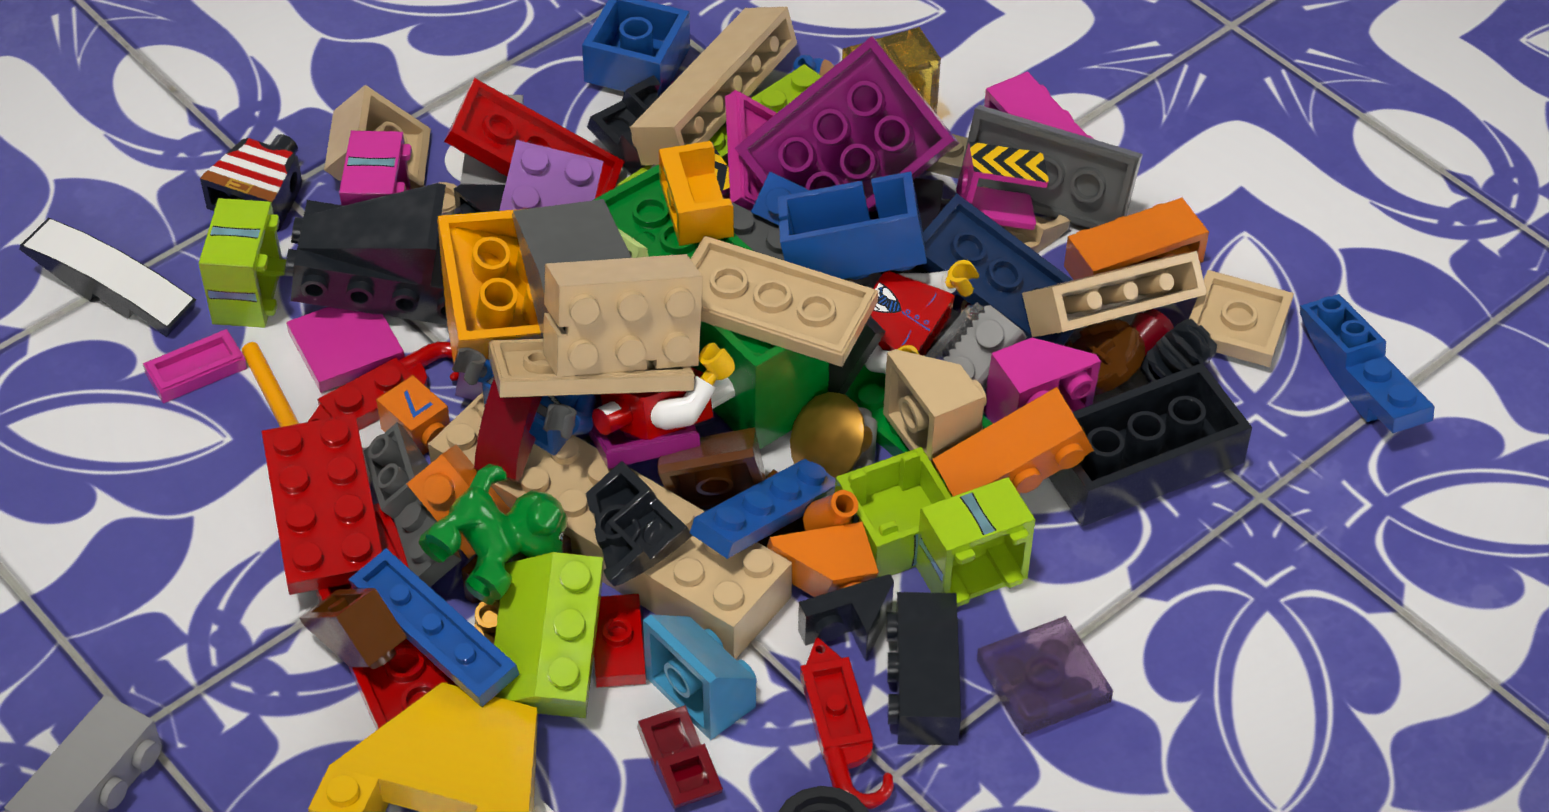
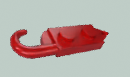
M450 342L428 344L400 360L395 357L317 399L319 406L308 422L356 414L358 429L361 430L378 421L379 413L376 399L412 375L427 387L428 381L424 367L441 358H453ZM459 372L450 374L451 381L458 380Z
M816 638L806 665L800 666V679L822 758L825 759L832 787L843 789L856 796L867 809H874L883 805L891 796L894 788L893 776L890 773H885L881 788L874 793H861L854 788L849 769L860 766L872 755L873 737L849 657L841 658L820 638Z

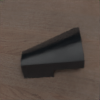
M654 75L626 89L622 101L590 116L587 128L611 154L624 161L623 167L631 175L646 166L641 165L637 149L632 142L630 127L659 98L657 92L660 84Z
M623 461L617 464L586 492L589 510L595 518L596 526L594 531L597 544L602 549L606 565L604 574L614 587L652 568L693 536L689 533L688 527L656 497L652 489Z

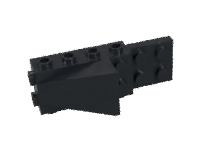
M435 183L346 206L307 200L304 217L295 216L291 243L298 244L297 250L288 249L285 265V276L293 277L291 301L447 325L437 223L438 216L442 215L446 184Z

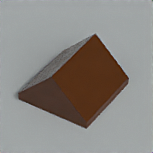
M755 427L699 437L700 446L661 456L658 461V473L665 489L701 510L711 509L766 479Z

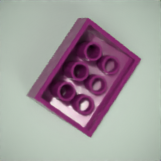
M871 36L743 140L735 149L763 185L769 172H773L809 190L862 181L869 215L877 210L871 179L911 171L914 180L957 146L959 142L876 39Z

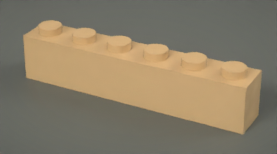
M788 7L744 8L635 121L630 130L632 142L637 149L641 165H658L659 149L705 142L726 122L725 96L737 90L749 97L797 44Z

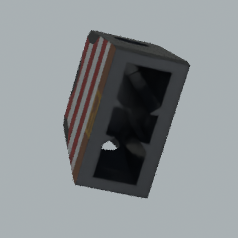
M279 134L270 145L250 138L242 139L200 178L206 208L214 211L218 198L269 201L272 203L273 214L279 216L278 232L302 186L299 160L296 155L298 146L295 141L287 135Z

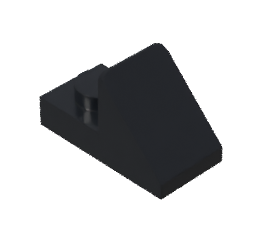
M891 574L800 601L798 632L805 646L814 643L816 638H820L822 641H832L844 633L851 632L865 660L868 659L886 623L887 612L892 611L894 580Z

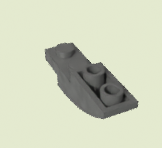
M397 422L384 434L377 436L363 452L380 509L395 521L408 567L430 587L462 559L458 550L443 563H438L432 560L418 544L420 536L435 524L437 520L407 486V483L429 464L406 429Z

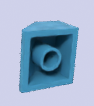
M650 614L643 619L646 678L677 708L686 705L692 723L707 738L712 740L756 707L757 678L754 671L745 661L741 659L736 660L724 649L721 640L712 630L708 628L704 630L691 617Z

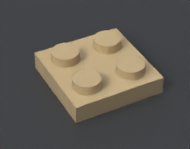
M1207 270L1204 278L1207 295L1197 297L1189 319H1193L1199 326L1202 325L1211 334V338L1217 344L1216 353L1270 367L1294 293Z

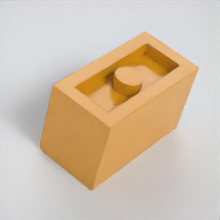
M705 141L659 149L660 184L679 246L700 243L704 236L717 240L734 237V207L731 199H723L715 175V149L713 143Z

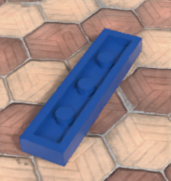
M803 459L696 516L689 533L728 559L803 517L806 508L813 501L833 495L835 493V478L826 473V470L821 465Z
M387 548L349 578L352 589L376 588L408 637L406 639L481 707L520 675L517 665Z

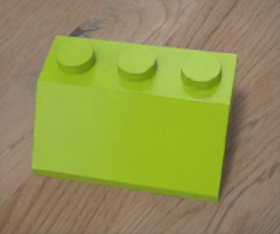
M552 552L505 563V570L511 575L512 582L507 593L500 599L494 645L517 665L520 675L502 689L496 697L537 707L538 714L586 719L603 582V557Z

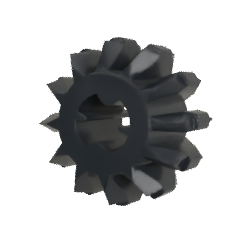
M1193 319L1183 320L1167 332L1147 352L1141 363L1140 370L1150 383L1201 363L1206 366L1216 355L1217 344L1202 325L1199 326Z

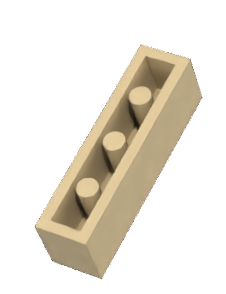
M1194 251L1024 292L1022 295L1032 337L1065 332L1207 295L1198 253Z

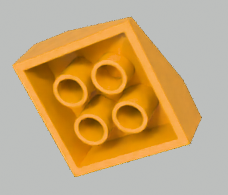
M514 210L438 216L437 223L446 317L453 363L461 348L477 350L489 360V342L491 340L543 339L512 218Z

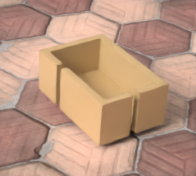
M687 254L545 264L544 305L549 313H544L543 354L557 377L647 370V361H651L656 369L698 366L703 276Z

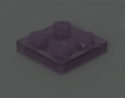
M1066 616L978 648L977 662L1022 736L1112 701L1113 689Z

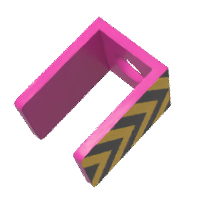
M969 142L958 179L956 193L999 225L1034 230L1036 219L1032 199L1029 194L977 187L979 178L1046 188L1049 179L1043 154L1036 151Z

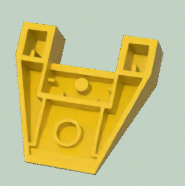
M442 682L330 764L309 805L308 812H385L389 803L420 812H534L537 707L496 696L481 707L460 687Z

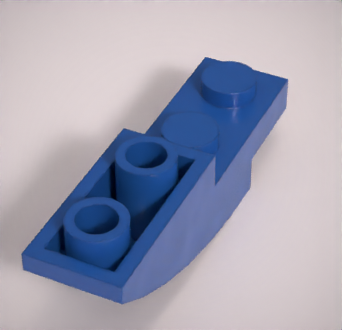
M1340 294L1327 296L1320 300L1300 305V315L1321 359L1347 399L1366 422L1379 419L1392 433H1396L1433 421L1435 406L1385 356L1386 340Z

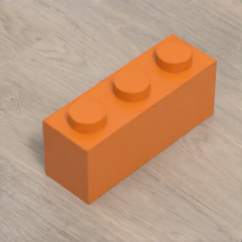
M1183 197L1068 236L1064 268L1072 279L1076 280L1197 251L1201 263L1204 261L1209 231Z
M1056 387L932 460L952 496L1009 477L1020 494L1033 491L1044 479L1056 472L1078 465L1086 455L1094 450L1082 427Z

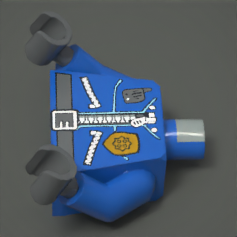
M461 348L452 370L465 373L464 380L469 385H475L477 382L482 383L485 407L494 379L490 360L486 359L477 350ZM594 394L542 396L529 433L536 438L534 444L555 456L572 435L589 433L593 428L592 413L596 409L597 404Z

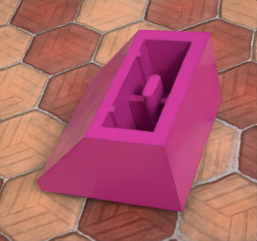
M1033 337L993 352L991 354L986 387L987 403L983 411L989 420L995 423L1056 387L1072 412L1093 404L1101 360L1096 354Z

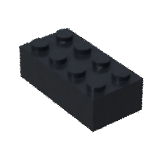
M1201 363L1072 412L1094 451L1086 455L1078 465L1069 469H1062L1048 478L1081 525L1086 526L1245 463L1252 426L1205 365Z

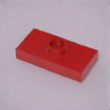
M639 594L601 596L594 649L596 688L646 684Z

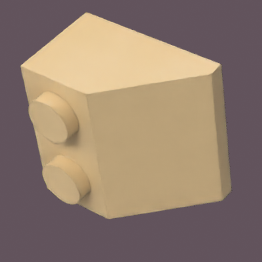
M367 85L360 88L333 111L324 171L331 174L335 179L342 180L351 130L403 132L404 143L410 144L412 148L411 159L407 160L411 189L424 186L431 128Z
M897 349L887 352L883 414L908 449L911 451L922 447L934 468L940 474L932 459L983 430V410L987 403L985 391L977 380H972L960 364Z

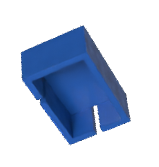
M912 172L871 179L879 219L870 220L862 181L779 196V230L784 261L837 278L854 280L863 279L873 273L889 270L906 271L914 268L916 265L926 264L927 259Z

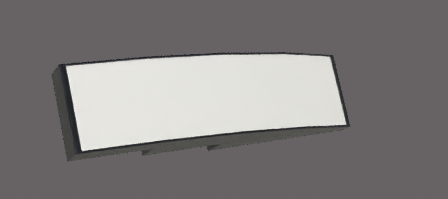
M49 217L19 247L20 251L88 301L97 296L127 319L136 314L166 337L194 309L196 299L159 273L103 241Z

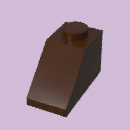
M376 588L336 590L299 618L312 634L349 667H370L371 669H376L390 661L397 654L394 647L408 638Z

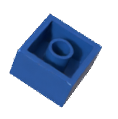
M608 0L582 44L584 82L625 92L626 89L654 75L659 80L660 86L657 93L660 97L670 86L690 50L689 11L646 0Z

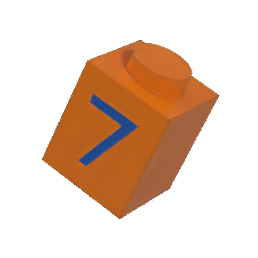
M413 375L376 399L381 429L386 432L398 422L406 429L423 455L429 452L428 443L450 423L448 406Z

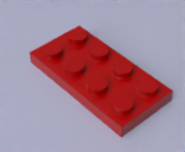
M474 78L467 89L444 141L507 177L516 140L602 160L603 166L595 198L615 188L624 164L622 159Z
M356 414L262 430L289 595L350 584L349 578L382 552Z

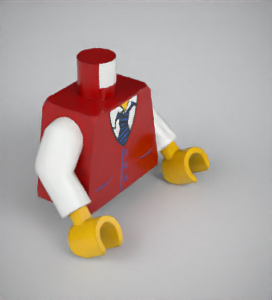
M957 261L948 271L900 274L888 271L882 274L873 289L878 290V302L871 313V317L886 332L865 363L868 370L886 374L887 352L895 349L922 356L927 354L951 317L955 295L951 293L957 290L964 297L970 296L973 293L974 288L969 279L979 278V273L970 261Z
M709 343L699 354V361L707 370L702 372L692 368L695 375L694 391L601 394L602 406L593 410V423L596 429L603 435H608L619 429L640 439L652 440L713 417L711 397L717 389L713 384L716 380H723L733 373L735 369L733 358L724 348L720 349L717 344Z

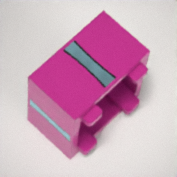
M350 131L339 191L342 206L411 190L407 160L411 159L412 148L410 144L404 143L403 132Z

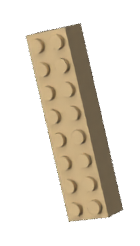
M483 392L428 443L431 463L457 444L474 465L477 439L485 408ZM574 435L566 441L555 456L534 444L519 483L507 479L491 485L510 509L518 497L531 490L545 492L554 496L561 503L568 518L564 534L571 538L572 554L603 557L602 549L597 544L594 531L596 526L595 518L589 510L586 492L613 468H607L597 448ZM631 469L689 530L692 527L694 518L705 512ZM692 536L655 566L616 587L605 577L604 570L606 565L603 557V583L623 595L639 594L640 605L656 615L691 617L704 630L707 628L712 630L721 640L724 649L735 659L756 638L792 595V562L758 542L726 559Z

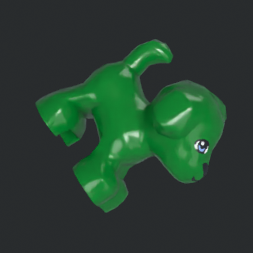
M488 464L477 471L470 487L450 507L449 514L426 530L420 536L418 543L432 560L443 563L460 549L462 534L478 556L476 566L465 581V586L474 597L488 605H492L496 600H500L509 590L512 577L505 570V562L513 556L522 553L530 558L552 552L564 553L563 536L568 520L561 503L554 496L533 490L518 497L508 513H502L488 492L492 484L507 480V473L502 467L494 464Z

